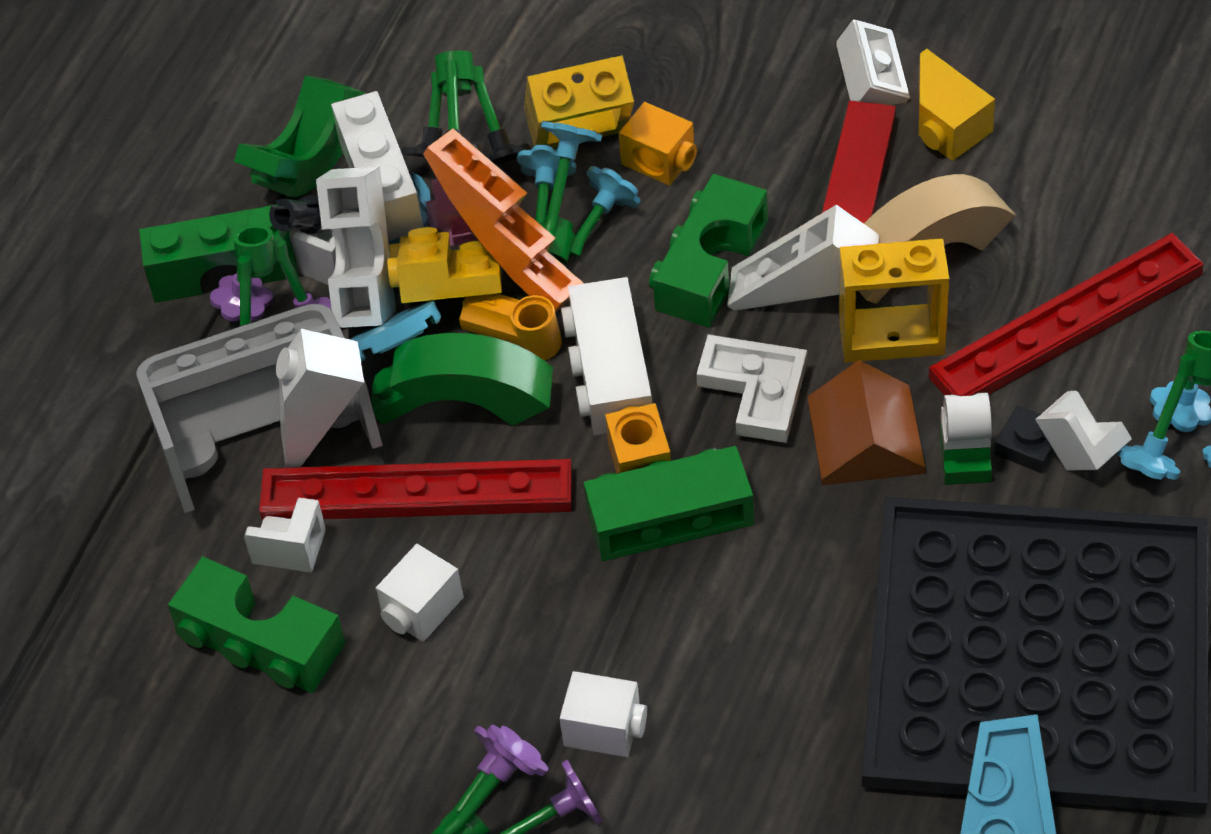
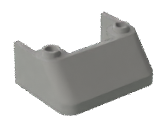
M320 304L304 305L156 354L140 364L136 375L184 513L195 510L185 479L201 476L215 464L218 458L215 442L280 421L279 378L276 375V363L281 350L288 348L300 329L344 338L330 308ZM364 380L363 385L331 427L342 428L360 420L374 449L383 445Z

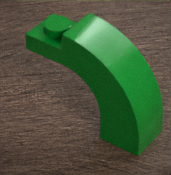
M305 75L294 112L280 136L265 146L239 143L234 162L251 168L249 176L252 177L251 183L290 197H298L310 192L317 187L316 179L330 171L343 154L331 104L364 95L366 92L325 78Z
M441 333L422 336L405 341L395 347L393 365L382 369L374 375L371 404L375 419L383 425L426 403L441 400H457L486 408L514 426L550 408L553 366L516 344L494 337L469 333Z

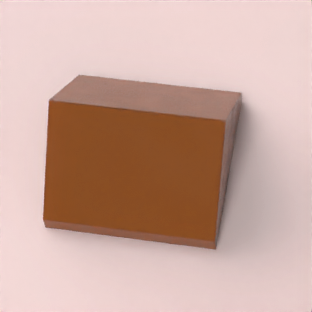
M858 360L808 396V408L822 485L925 474V463L908 384Z

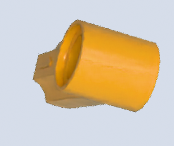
M497 293L468 296L463 300V308L459 318L462 330L508 341L534 353L543 360L550 359L560 350L562 345L561 334L554 305L549 299L543 296L532 295L518 300Z

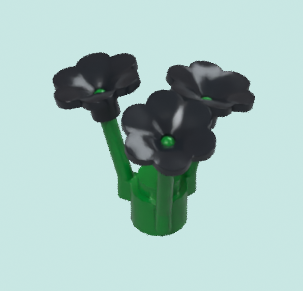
M456 50L442 52L435 56L436 71L431 73L432 94L428 127L423 128L422 143L413 147H401L402 154L425 158L423 153L427 147L442 137L443 129L439 128L442 94L447 96L448 131L444 135L451 129H454L464 137L463 131L459 130L458 96L470 94L471 85L475 87L490 130L487 137L492 151L486 157L495 165H502L516 160L518 152L532 149L529 143L522 145L510 144L506 130L500 129L484 83L483 67L473 65V54L471 52ZM471 143L477 150H479L482 153V148L480 145L476 143Z

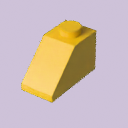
M925 49L920 53L918 136L921 137L929 148L938 150L948 159L954 161L993 132L995 98L930 50Z

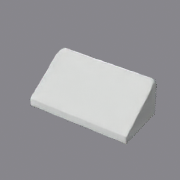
M853 19L837 40V49L850 100L884 105L907 103L910 96L892 30Z

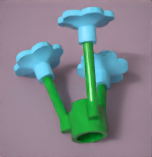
M542 121L541 128L553 133L559 139L558 149L554 150L548 145H536L531 150L518 152L517 162L521 164V171L524 174L536 176L535 187L538 189L535 221L556 238L547 252L562 265H566L570 255L574 257L581 256L586 239L602 214H608L614 203L620 206L627 205L636 208L641 200L637 196V188L632 183L623 180L615 171L608 168H602L601 170L591 166L586 174L590 178V185L599 193L592 202L593 210L575 236L572 232L573 223L558 217L567 176L573 175L576 172L577 165L573 160L576 159L579 144L586 141L601 142L602 135L597 134L595 131L563 123ZM553 189L547 214L549 190Z
M1201 330L1190 333L1187 338L1185 353L1180 357L1175 380L1170 382L1167 387H1157L1152 390L1149 400L1155 406L1153 416L1158 420L1154 432H1148L1143 446L1133 445L1131 447L1125 445L1116 453L1121 457L1120 461L1123 465L1141 471L1146 476L1161 480L1164 477L1173 480L1178 479L1180 470L1175 467V462L1172 459L1163 455L1168 442V438L1165 435L1170 424H1173L1180 431L1190 432L1195 430L1197 425H1208L1211 423L1210 396L1205 391L1198 389V385H1211V331ZM1211 445L1203 449V458L1207 460L1208 467L1210 468Z

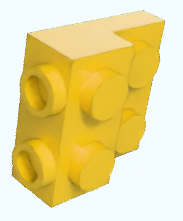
M432 227L413 229L408 232V236L400 237L399 243L389 244L390 258L387 259L389 283L391 288H400L401 303L502 293V267L480 241L467 242L459 246L460 250H451L449 232L438 233L437 229Z

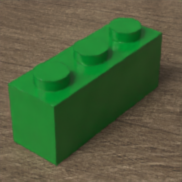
M737 446L723 449H708L698 455L673 461H657L647 467L622 473H607L599 476L597 479L583 482L587 514L602 562L754 525L753 493Z

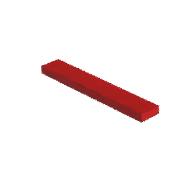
M1170 233L930 366L928 378L943 395L973 396L977 393H988L989 395L1200 277L1203 273L1204 263L1173 233Z
M571 459L264 468L259 513L262 521L266 516L291 519L298 497L318 500L323 519L572 512Z

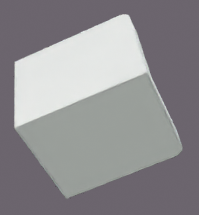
M325 230L315 236L296 231L290 239L298 273L328 285V278L333 275L336 264V250L332 231Z
M1067 391L1035 419L1066 470H1098L1132 439L1122 422L1097 423L1077 391Z
M298 497L291 519L266 516L263 519L261 528L247 527L244 539L251 563L312 573L326 531L319 501Z

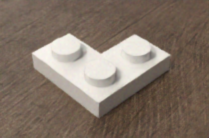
M707 335L697 371V386L743 394L736 419V435L787 443L807 365V350Z

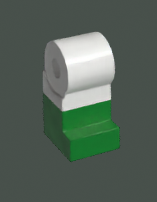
M977 393L973 396L944 395L943 407H941L939 439L944 485L992 482L990 460L992 425L988 393Z

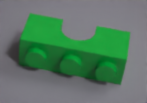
M712 174L704 190L696 191L690 204L689 216L683 226H676L670 239L669 251L663 261L658 260L652 268L649 288L654 291L655 311L710 328L729 294L728 261L714 257L712 254L721 251H731L749 257L768 222L767 190Z
M271 206L139 229L143 267L154 303L203 295L201 277L207 270L220 265L237 266L233 236L239 229L250 225L269 227L273 231L274 241H286L288 257L299 277L290 239L292 232L279 231L272 226L269 217ZM279 262L275 263L273 271L269 275L260 277L262 284L287 279Z
M202 556L168 603L177 635L193 647L201 648L204 645L220 652L229 662L238 667L246 668L249 665L267 673L274 682L283 687L293 688L297 686L313 693L346 644L339 615L292 595L282 611L276 616L266 620L248 619L247 616L256 603L247 575Z

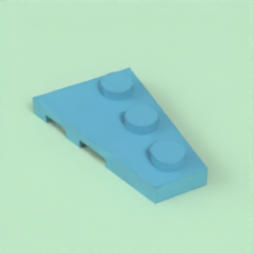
M1038 715L980 722L960 834H1056Z

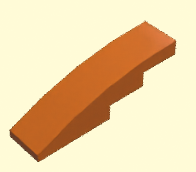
M451 129L428 146L423 155L448 198L480 243L518 286L529 296L537 295L549 299L554 305L556 313L570 301L568 286L584 283L547 252L556 238L519 207L527 192L454 129Z

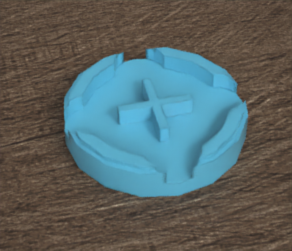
M434 300L427 301L392 316L383 325L372 326L350 340L358 341L360 359L363 361L366 359L363 350L371 348L373 354L386 352L423 333L424 329L428 327L425 319H427L428 323H432V325L437 324L440 321L441 314Z

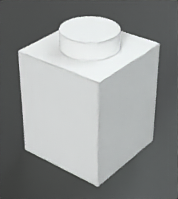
M417 543L376 587L381 608L380 615L383 621L399 634L408 632L422 642L432 634L464 598L458 568Z
M573 671L559 718L563 745L565 747L628 757L633 737L642 738L647 719V705L639 703L637 682Z

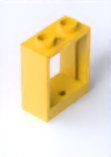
M622 55L527 76L524 110L533 146L548 145L555 148L559 145V139L553 133L541 128L542 121L563 123L595 131L604 137L618 134L630 119L634 99ZM574 74H581L583 81L575 83L572 80V76Z
M943 238L840 247L839 325L844 363L856 362L858 360L874 361L945 355L949 273ZM928 285L927 304L855 310L856 291ZM896 336L899 340L890 341L888 338Z

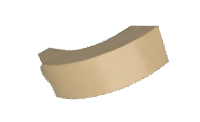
M953 174L930 179L904 191L881 207L864 224L879 234V243L943 238L944 245L953 242H963L983 251L1016 215L988 183L970 175ZM891 288L860 290L859 292L865 300L877 304Z

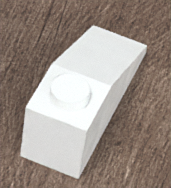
M835 205L733 266L727 306L736 311L839 295L840 247L878 244L879 234L838 205Z
M300 329L288 348L281 350L276 363V375L279 378L280 425L286 468L302 466L363 385L364 378L358 341Z

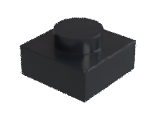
M1017 405L995 442L994 455L1043 473L1055 451L1035 420L1041 414Z

